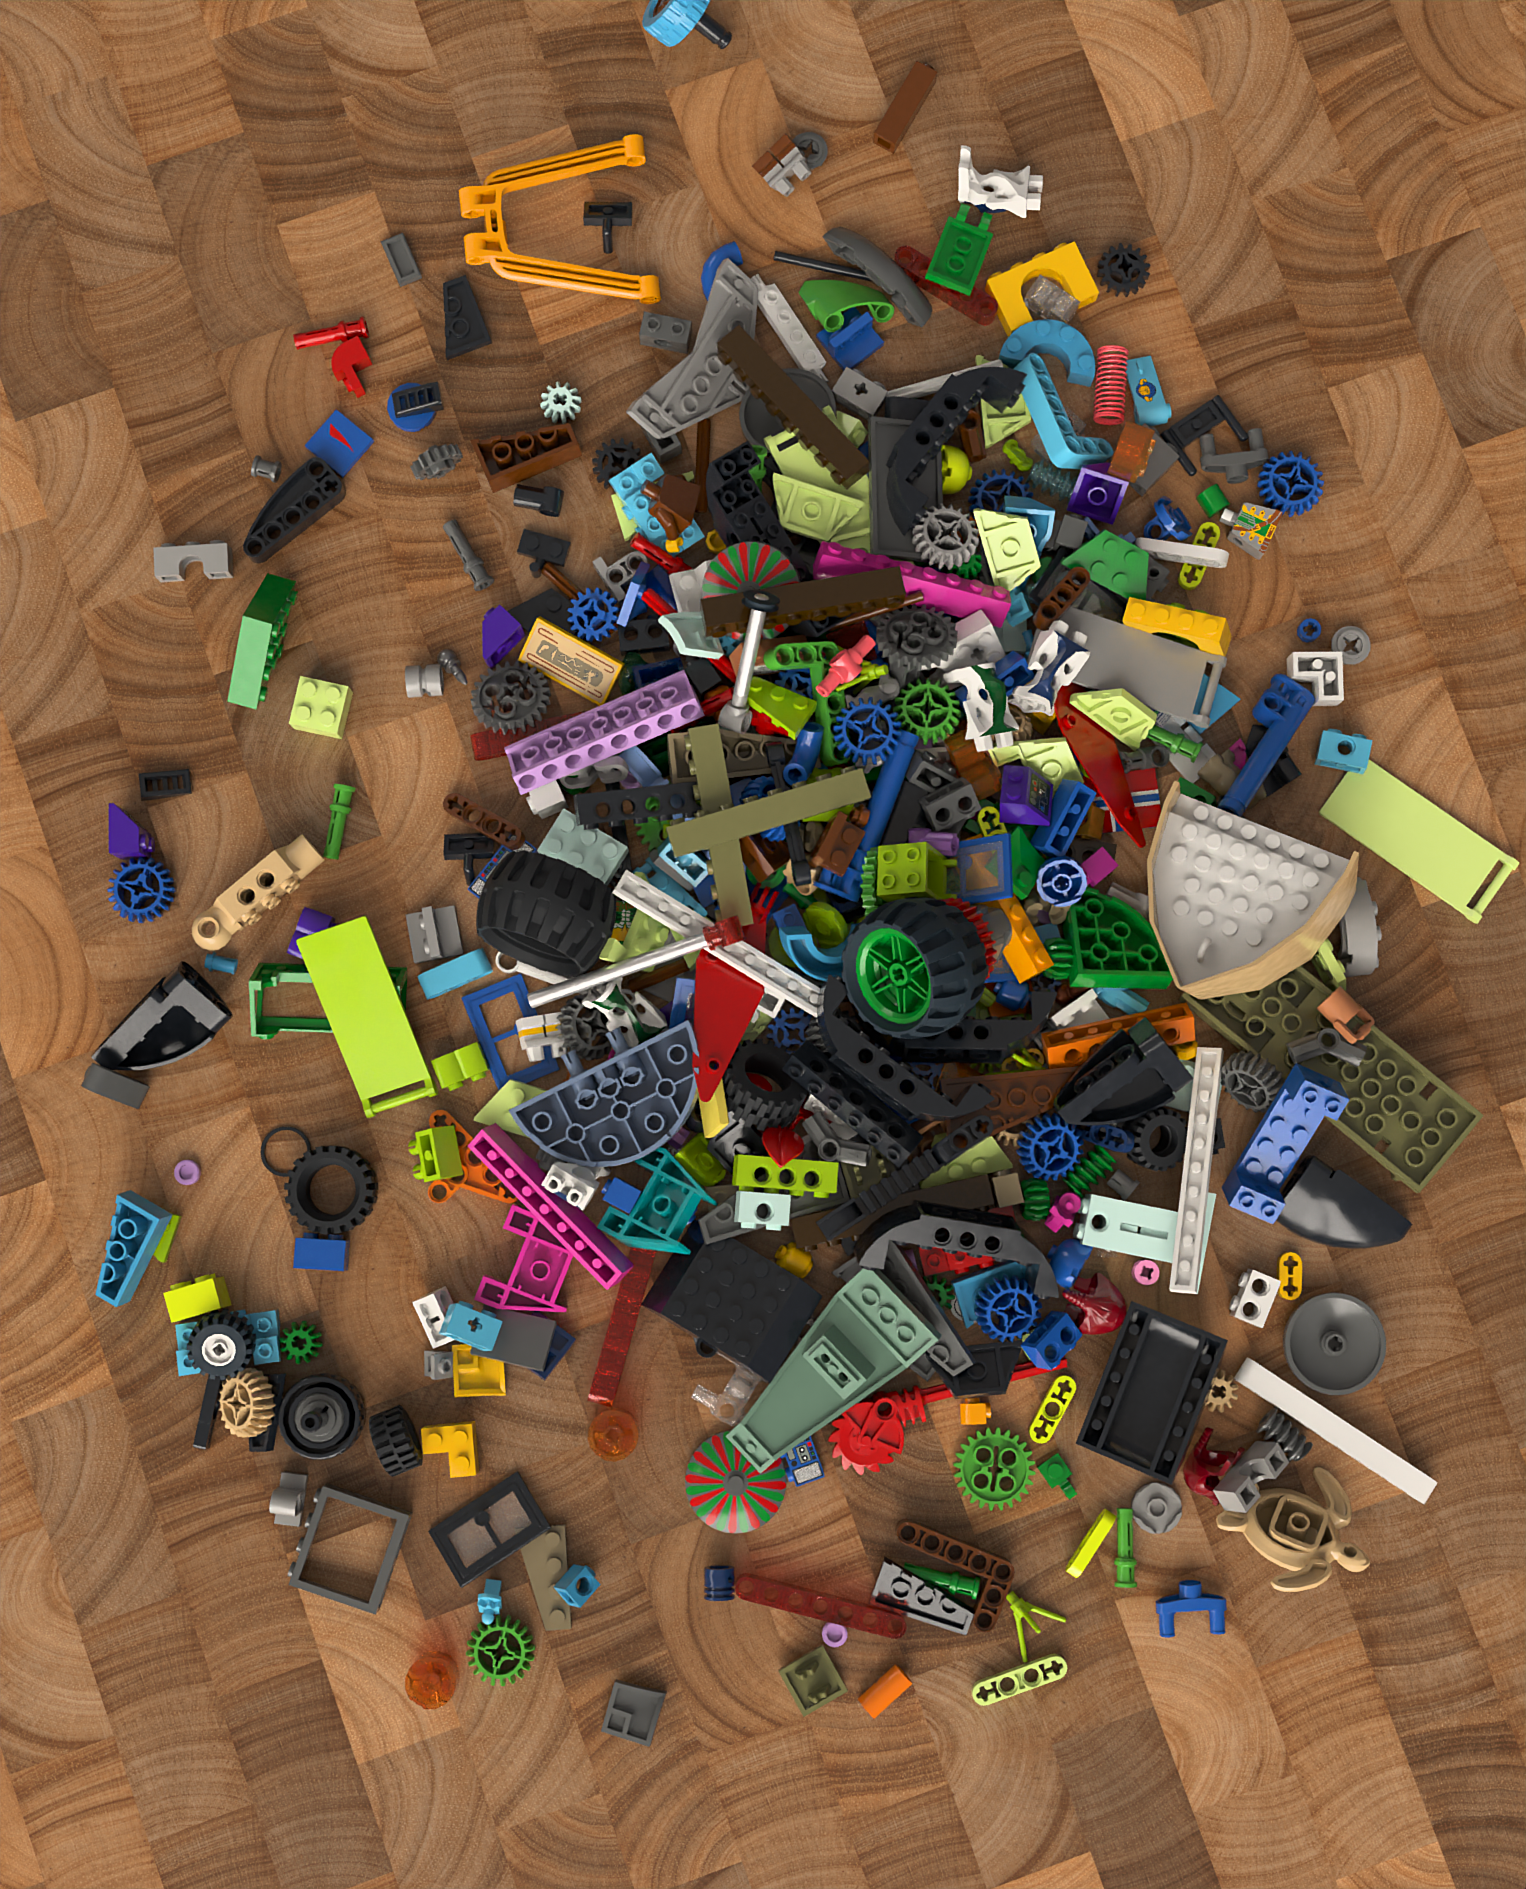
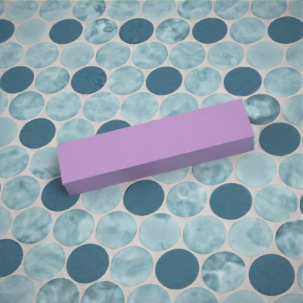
M682 670L504 747L513 773L512 777L518 786L520 795L705 715L693 686L690 684L685 671Z

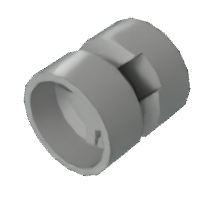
M427 664L425 669H422L420 665L405 667V683L408 698L422 697L424 693H427L429 697L444 695V679L441 664Z

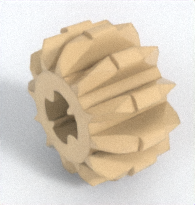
M1224 1370L1218 1372L1212 1388L1214 1386L1221 1387L1222 1389H1219L1221 1394L1219 1396L1212 1395V1392L1215 1391L1211 1389L1205 1406L1208 1404V1411L1213 1412L1217 1406L1218 1411L1222 1413L1224 1412V1404L1229 1408L1233 1407V1404L1229 1401L1230 1398L1238 1399V1395L1232 1393L1233 1390L1238 1389V1385L1230 1384L1234 1377L1232 1375L1225 1377Z

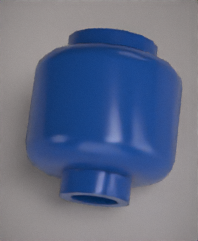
M1018 980L996 982L993 991L996 992V1003L1011 1011H1016L1019 1008L1023 1009L1031 994L1029 984L1026 981L1023 983H1019Z

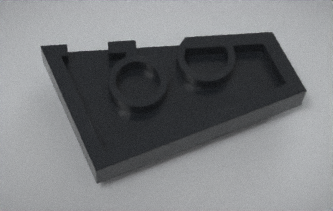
M466 275L443 283L446 359L449 360L492 344Z
M286 1373L263 1374V1376L268 1377V1384L273 1385L271 1392L275 1395L273 1397V1403L276 1404L273 1407L275 1416L271 1417L272 1424L267 1426V1431L255 1437H249V1452L274 1451L279 1419L278 1410L281 1407Z

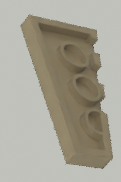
M566 1524L550 1525L551 1528L520 1550L545 1630L571 1629V1605H568L554 1589L555 1584L568 1571ZM526 1527L514 1528L515 1534L519 1533Z

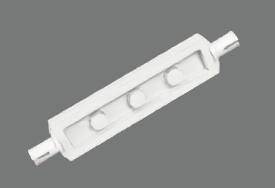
M759 274L754 275L751 280L758 288L757 305L799 369L812 372L828 383L829 380L822 372L826 364L824 357L775 283L765 285Z

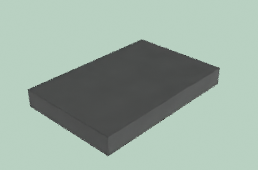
M484 1304L482 1310L496 1314L495 1319L503 1322L492 1351H482L471 1347L470 1354L544 1372L557 1322L506 1309H496Z

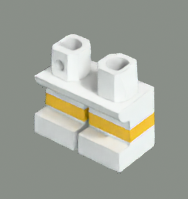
M562 1012L516 1020L521 1048L527 1051L530 1062L545 1059L544 1046L551 1047L552 1058H559L567 1054V1048L562 1047L565 1042L564 1039L557 1038L561 1034V1030L556 1029V1026L561 1024V1022L556 1018Z

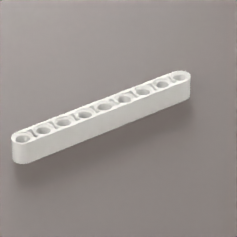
M1246 1358L1235 1375L1234 1379L1422 1504L1426 1503L1437 1485L1435 1480L1250 1358Z

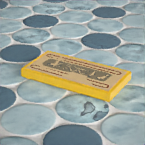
M540 616L537 617L518 658V661L524 664L528 663L531 668L536 667L538 672H542L543 675L599 706L607 702L625 663Z

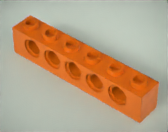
M1181 1003L1041 1033L1044 1060L1048 1069L1082 1065L1118 1030L1123 1029L1130 1035L1127 1030L1145 1017L1168 1046L1195 1041L1194 1016L1187 1003Z

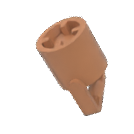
M1341 986L1316 1008L1351 1044H1354L1357 1040H1363L1370 1033L1371 1026L1375 1023L1373 1017ZM1357 1015L1365 1024L1354 1035L1345 1024Z

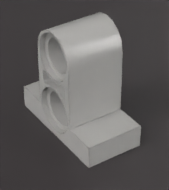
M639 551L629 553L609 567H607L601 556L592 561L594 569L612 596L617 599L620 607L623 606L626 597L623 590L629 587L636 572L635 569L630 567L634 561H642L648 564L646 556ZM613 574H621L623 576V579L618 583L610 580Z
M281 1472L280 1486L273 1490L269 1507L270 1513L275 1514L274 1524L301 1526L308 1474Z

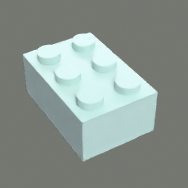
M563 808L537 851L546 856L563 860L577 868L579 867L592 876L599 878L608 886L628 854L629 849L599 829L584 830L583 825L577 826L576 815Z

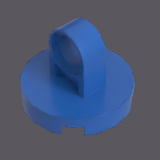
M1162 496L1154 502L1157 516L1145 525L1144 536L1145 538L1154 539L1151 536V530L1154 526L1159 525L1161 534L1156 540L1165 541L1173 535L1178 540L1185 541L1192 535L1189 531L1192 528L1180 508H1172L1169 504L1173 501L1166 496Z

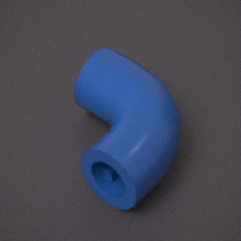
M735 241L725 244L712 252L703 265L701 284L707 301L716 271L721 262L729 258L736 266L743 264L741 253Z
M807 722L799 733L793 756L783 771V777L789 785L792 786V784L807 781L812 774L821 748L824 731L822 725Z

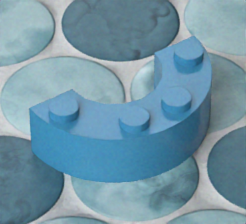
M1043 319L1026 323L1017 328L1003 344L998 359L1011 369H1014L1030 353H1047L1057 357L1064 364L1067 372V382L1090 387L1095 375L1093 351L1085 337L1078 330L1064 322Z
M859 923L851 925L850 933L844 942L837 947L829 949L814 946L812 935L804 926L779 927V935L782 946L790 959L807 975L824 981L829 975L833 977L837 975L842 978V953L848 944V937Z

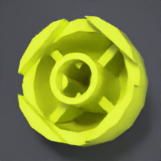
M942 445L943 494H954L959 492L966 485L967 481L971 479L972 467L967 455L962 450L951 445Z

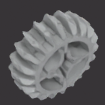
M942 503L937 509L932 505L922 517L920 523L915 526V529L913 528L912 544L916 545L915 553L922 552L921 560L928 558L929 566L935 562L938 564L939 569L943 565H946L948 570L952 569L953 565L959 568L963 562L967 563L971 556L974 555L979 543V538H977L979 529L974 528L976 525L975 521H968L970 518L969 513L961 514V507L956 511L953 510L952 504L947 509ZM927 529L931 532L930 535L934 538L933 543L929 539ZM957 531L960 532L964 544L960 542L961 538L957 535Z

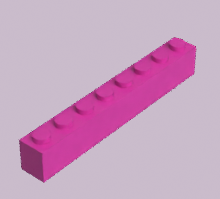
M821 542L813 564V579L816 580L900 566L906 595L918 591L922 592L924 600L914 603L916 606L922 607L925 604L926 609L935 607V611H944L946 614L966 618L981 609L992 626L999 628L1002 627L1012 604L1010 591L1001 586H990L983 584L979 580L960 578L953 573L945 574L930 567L923 568L907 561L892 560L885 555H874L866 553L862 549L847 548L836 542Z
M496 1123L483 1128L471 1141L468 1147L606 1290L619 1283L634 1267V1264L578 1207L563 1200L541 1185L547 1175Z

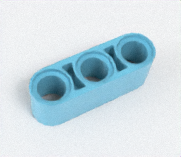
M481 948L428 970L417 977L426 999L429 1000L492 973L493 969L484 948Z

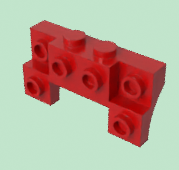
M1012 1205L993 1208L987 1211L1013 1216L1015 1219ZM918 1247L924 1276L952 1270L955 1271V1274L970 1271L969 1266L979 1264V1268L994 1265V1259L991 1256L982 1255V1258H975L967 1255L966 1252L957 1251L956 1254L944 1252L942 1248L932 1247L931 1250H926Z

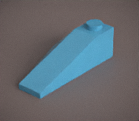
M1004 496L1002 513L1028 517L1040 558L1046 542L1049 541L1052 535L1055 509L1028 497ZM1030 575L1019 585L1020 592L1023 591Z

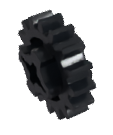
M1119 243L1117 250L1111 246L1108 251L1109 254L1106 252L1102 254V260H1099L1097 266L1100 269L1098 270L1097 277H1103L1100 285H1108L1107 293L1113 289L1115 290L1116 297H1118L1120 292H1123L1124 296L1128 297L1130 291L1133 294H1137L1139 288H1144L1145 280H1148L1150 273L1146 272L1149 270L1150 264L1144 263L1147 255L1140 256V248L1133 251L1132 244L1129 243L1128 247L1124 248L1123 244ZM1116 258V263H1111V265L1108 266V264ZM1139 275L1135 281L1131 282V278Z
M621 438L619 444H616L615 440L611 439L610 446L602 443L603 451L596 449L595 453L598 458L592 459V463L597 467L593 468V473L598 475L596 478L598 483L605 481L604 489L607 490L611 486L609 483L611 478L623 471L622 468L615 467L614 461L619 465L623 464V469L625 470L633 465V462L636 463L644 457L639 456L641 453L640 448L633 450L634 445L632 441L625 445L623 438ZM607 458L608 464L603 469V462Z

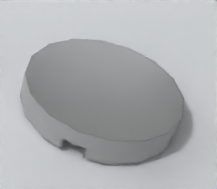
M1151 1482L1144 1484L1135 1492L1131 1501L1133 1519L1141 1529L1149 1533L1160 1534L1171 1531L1178 1524L1182 1516V1505L1179 1495L1173 1488L1164 1483Z

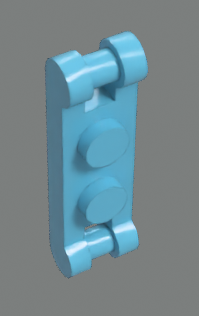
M650 857L645 860L646 863L640 868L636 867L632 871L633 874L635 872H643L646 876L653 870L656 874L649 879L646 876L649 884L701 916L705 917L708 915L707 911L673 878L657 867Z

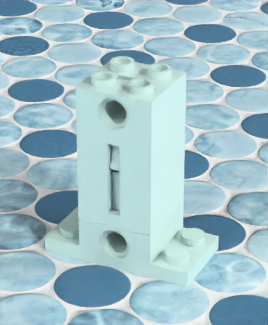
M1209 1192L1207 1198L1197 1294L1199 1290L1202 1268L1210 1231V1225L1216 1199V1194ZM1085 1194L1084 1199H1081V1207L1078 1213H1081L1080 1222L1075 1223L1073 1238L1079 1239L1080 1244L1172 1263L1178 1212L1093 1194ZM1095 1215L1100 1218V1224L1097 1228H1094L1092 1225V1218Z

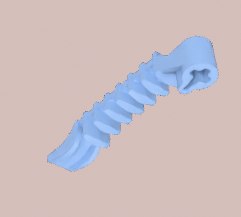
M637 746L624 750L619 755L627 763L628 771L642 787L667 785L669 783L667 779L664 780L662 778L661 772ZM674 794L670 799L672 807L678 809L682 804V800L678 795ZM675 814L673 815V820L682 818L683 815ZM695 817L684 819L685 821L695 819ZM701 850L705 854L704 856L710 860L709 850Z

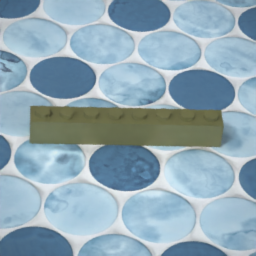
M719 724L688 728V735H684L686 750H691L692 760H688L690 775H695L697 785H693L695 800H700L701 810H697V813L709 810V813L712 814L719 811V806L732 803ZM739 839L704 849L709 850L710 860H706L708 875L713 874L714 885H710L712 899H717L719 909L715 910L717 925L722 924V928L727 929L754 924Z
M855 766L847 767L840 770L841 775L831 777L830 773L816 777L817 782L807 784L806 780L792 784L793 789L783 792L782 788L767 792L768 797L758 799V796L755 795L743 799L744 804L735 807L733 802L719 806V811L712 814L709 813V810L694 814L695 819L685 821L684 817L670 821L671 826L666 827V832L674 858L871 798L863 769L856 770Z

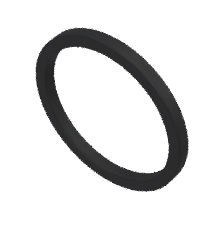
M279 1127L272 1130L264 1138L260 1151L261 1159L264 1166L271 1173L277 1176L288 1177L287 1173H280L271 1168L266 1161L265 1146L269 1138L279 1131L290 1130L298 1133L304 1139L307 1151L311 1150V1145L302 1131L293 1127Z

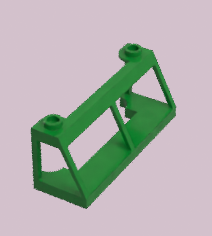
M258 963L249 979L251 1036L259 1037L260 1039H272L279 1031L333 1033L328 1018L263 1016L264 988L277 986L279 982H313L305 964ZM388 967L406 1012L407 967ZM255 990H258V995H257V1013H256Z

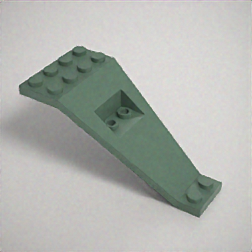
M878 1268L875 1271L862 1269L835 1294L775 1375L771 1384L769 1383L743 1420L726 1437L761 1474L775 1460L905 1370L937 1342L942 1335Z

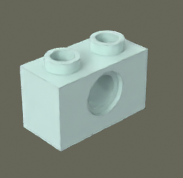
M736 1191L734 1222H741V1228L756 1229V1224H766V1230L781 1231V1226H789L791 1195ZM760 1204H764L768 1208V1214L763 1219L756 1212Z

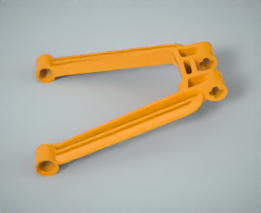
M638 134L627 135L619 141L498 169L486 177L483 186L461 188L459 190L461 216L470 219L484 216L485 233H471L464 236L466 263L470 265L490 263L492 269L498 275L513 281L627 299H639L642 304L659 302L661 300L659 277L655 275L640 277V275H628L512 253L508 249L506 222L502 220L501 198L506 193L618 165L632 167L643 165L646 162L643 137Z

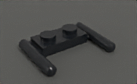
M1220 395L1215 396L1212 400H1209L1160 434L1165 443H1170L1177 449V454L1180 456L1178 461L1189 476H1194L1197 473V469L1182 449L1221 424L1224 420L1241 442L1248 439V434Z

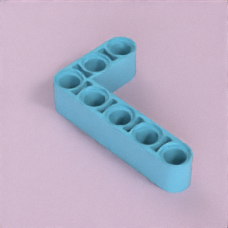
M1030 353L1014 368V370L1027 374L1023 382L1026 387L1021 394L1048 456L1055 466L1081 470L1082 465L1104 463L1113 455V448L1105 439L1076 436L1045 363L1039 355Z

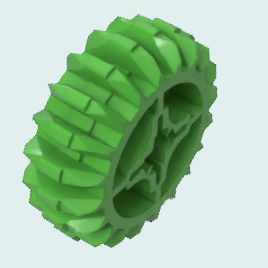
M929 678L926 679V684H922L920 679L916 680V687L911 683L907 684V690H900L899 695L901 697L895 698L897 706L893 707V712L898 714L894 721L901 722V727L898 729L917 735L919 739H923V745H927L928 739H931L933 744H937L938 737L943 741L946 740V733H954L953 726H958L959 720L957 717H960L961 711L957 709L960 702L959 700H954L955 692L948 693V685L940 688L939 680L935 682V685L931 684ZM924 696L921 702L909 705L914 699ZM932 697H934V698L938 699L940 702H942V704H943L945 707H942V705L936 704V703L932 700ZM926 703H928V709L930 710L928 720H926V714H924ZM908 716H911V719L920 721L922 727L913 723ZM946 718L941 724L930 727L933 721Z
M497 1615L496 1623L492 1622L486 1626L480 1622L477 1625L479 1631L473 1630L471 1632V1636L475 1640H468L467 1645L474 1649L467 1650L466 1656L474 1657L468 1662L469 1666H478L473 1672L474 1675L480 1672L484 1673L481 1681L485 1682L489 1676L491 1677L490 1685L494 1686L497 1679H500V1685L505 1686L506 1678L509 1679L511 1684H514L516 1682L515 1674L522 1679L525 1675L522 1669L530 1670L531 1665L527 1661H533L535 1655L528 1652L535 1650L536 1646L534 1644H527L533 1639V1635H524L528 1630L526 1625L521 1630L518 1628L521 1622L520 1619H517L513 1625L510 1623V1615H507L505 1622H502L501 1615ZM502 1630L497 1641L482 1642V1639L490 1632ZM509 1633L516 1637L521 1646V1651L510 1644ZM504 1639L503 1646L507 1652L503 1653L498 1662V1650L495 1651V1649L499 1647ZM481 1650H484V1653L492 1657V1667L484 1661ZM520 1659L514 1667L500 1670L504 1660Z

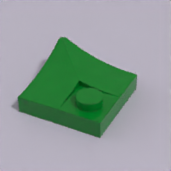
M1018 825L1010 833L1013 893L1022 900L1032 890L1036 883L1039 868L1046 860L1035 850L1022 828ZM996 850L985 866L997 879H999L998 850Z

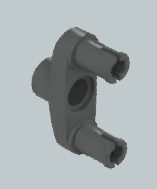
M1255 428L1248 431L1250 451L1221 455L1216 454L1213 434L1200 436L1201 469L1206 472L1225 473L1227 483L1229 484L1246 481L1248 479L1247 470L1261 466L1269 460L1268 450L1264 447L1262 429Z

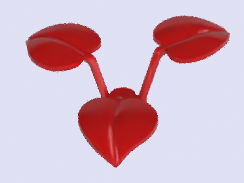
M746 1073L751 1082L756 1086L772 1092L771 1084L764 1077ZM806 1096L799 1110L800 1114L789 1128L787 1126L781 1128L779 1125L777 1128H769L767 1126L762 1135L765 1149L780 1168L799 1156L804 1149L803 1139L793 1130L801 1119L805 1121L814 1115L813 1112L803 1108L808 1096Z

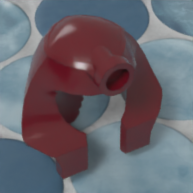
M1095 1273L1093 1278L1089 1279L1078 1276L1073 1289L1078 1291L1064 1290L1062 1292V1296L1076 1305L1073 1306L1067 1303L1064 1312L1069 1315L1082 1334L1109 1333L1123 1324L1127 1314L1126 1301L1117 1287L1101 1273Z
M1207 1427L1186 1459L1183 1474L1185 1483L1192 1492L1208 1497L1213 1501L1212 1504L1217 1507L1220 1502L1213 1489L1220 1482L1218 1476H1223L1232 1465H1235L1246 1449L1240 1447L1235 1454L1231 1451L1206 1449L1213 1433V1429Z

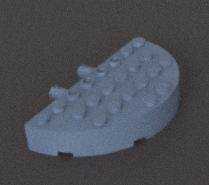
M693 1019L687 1020L633 1048L628 1046L621 1028L618 1027L605 1034L614 1049V1057L589 1070H584L576 1050L562 1055L561 1058L571 1075L569 1080L510 1109V1114L523 1133L539 1145L542 1150L569 1163L589 1167L617 1166L652 1153L668 1142L680 1130L691 1114L699 1095L692 1067L693 1052L699 1057ZM694 1068V1071L699 1075V1068Z

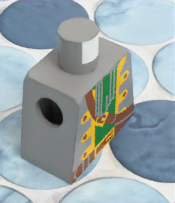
M1244 502L1238 513L1225 508L1219 521L1231 526L1227 536L1230 542L1260 560L1268 547L1283 512Z

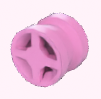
M1142 1259L1134 1263L1131 1274L1133 1279L1139 1284L1151 1285L1159 1277V1268L1151 1260Z

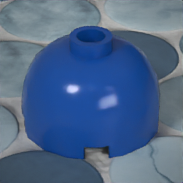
M1053 856L1047 859L1040 866L1036 877L1037 891L1041 898L1057 907L1070 906L1078 902L1087 887L1086 873L1083 867L1073 857Z
M1071 1238L1062 1241L1059 1246H1052L1047 1258L1050 1259L1049 1264L1057 1284L1067 1290L1072 1287L1085 1261L1093 1250L1092 1246L1082 1245L1079 1239Z

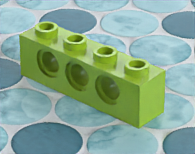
M738 1154L734 1155L732 1186H739V1191L754 1192V1187L764 1188V1193L779 1194V1189L789 1190V1195L804 1196V1191L814 1192V1197L829 1198V1193L837 1192L839 1163L792 1159L780 1168L771 1157ZM759 1167L764 1169L766 1177L762 1182L757 1181L754 1177V1172ZM784 1169L791 1175V1179L787 1184L782 1183L779 1178L780 1172ZM809 1171L815 1175V1183L812 1186L807 1185L804 1180L805 1174Z

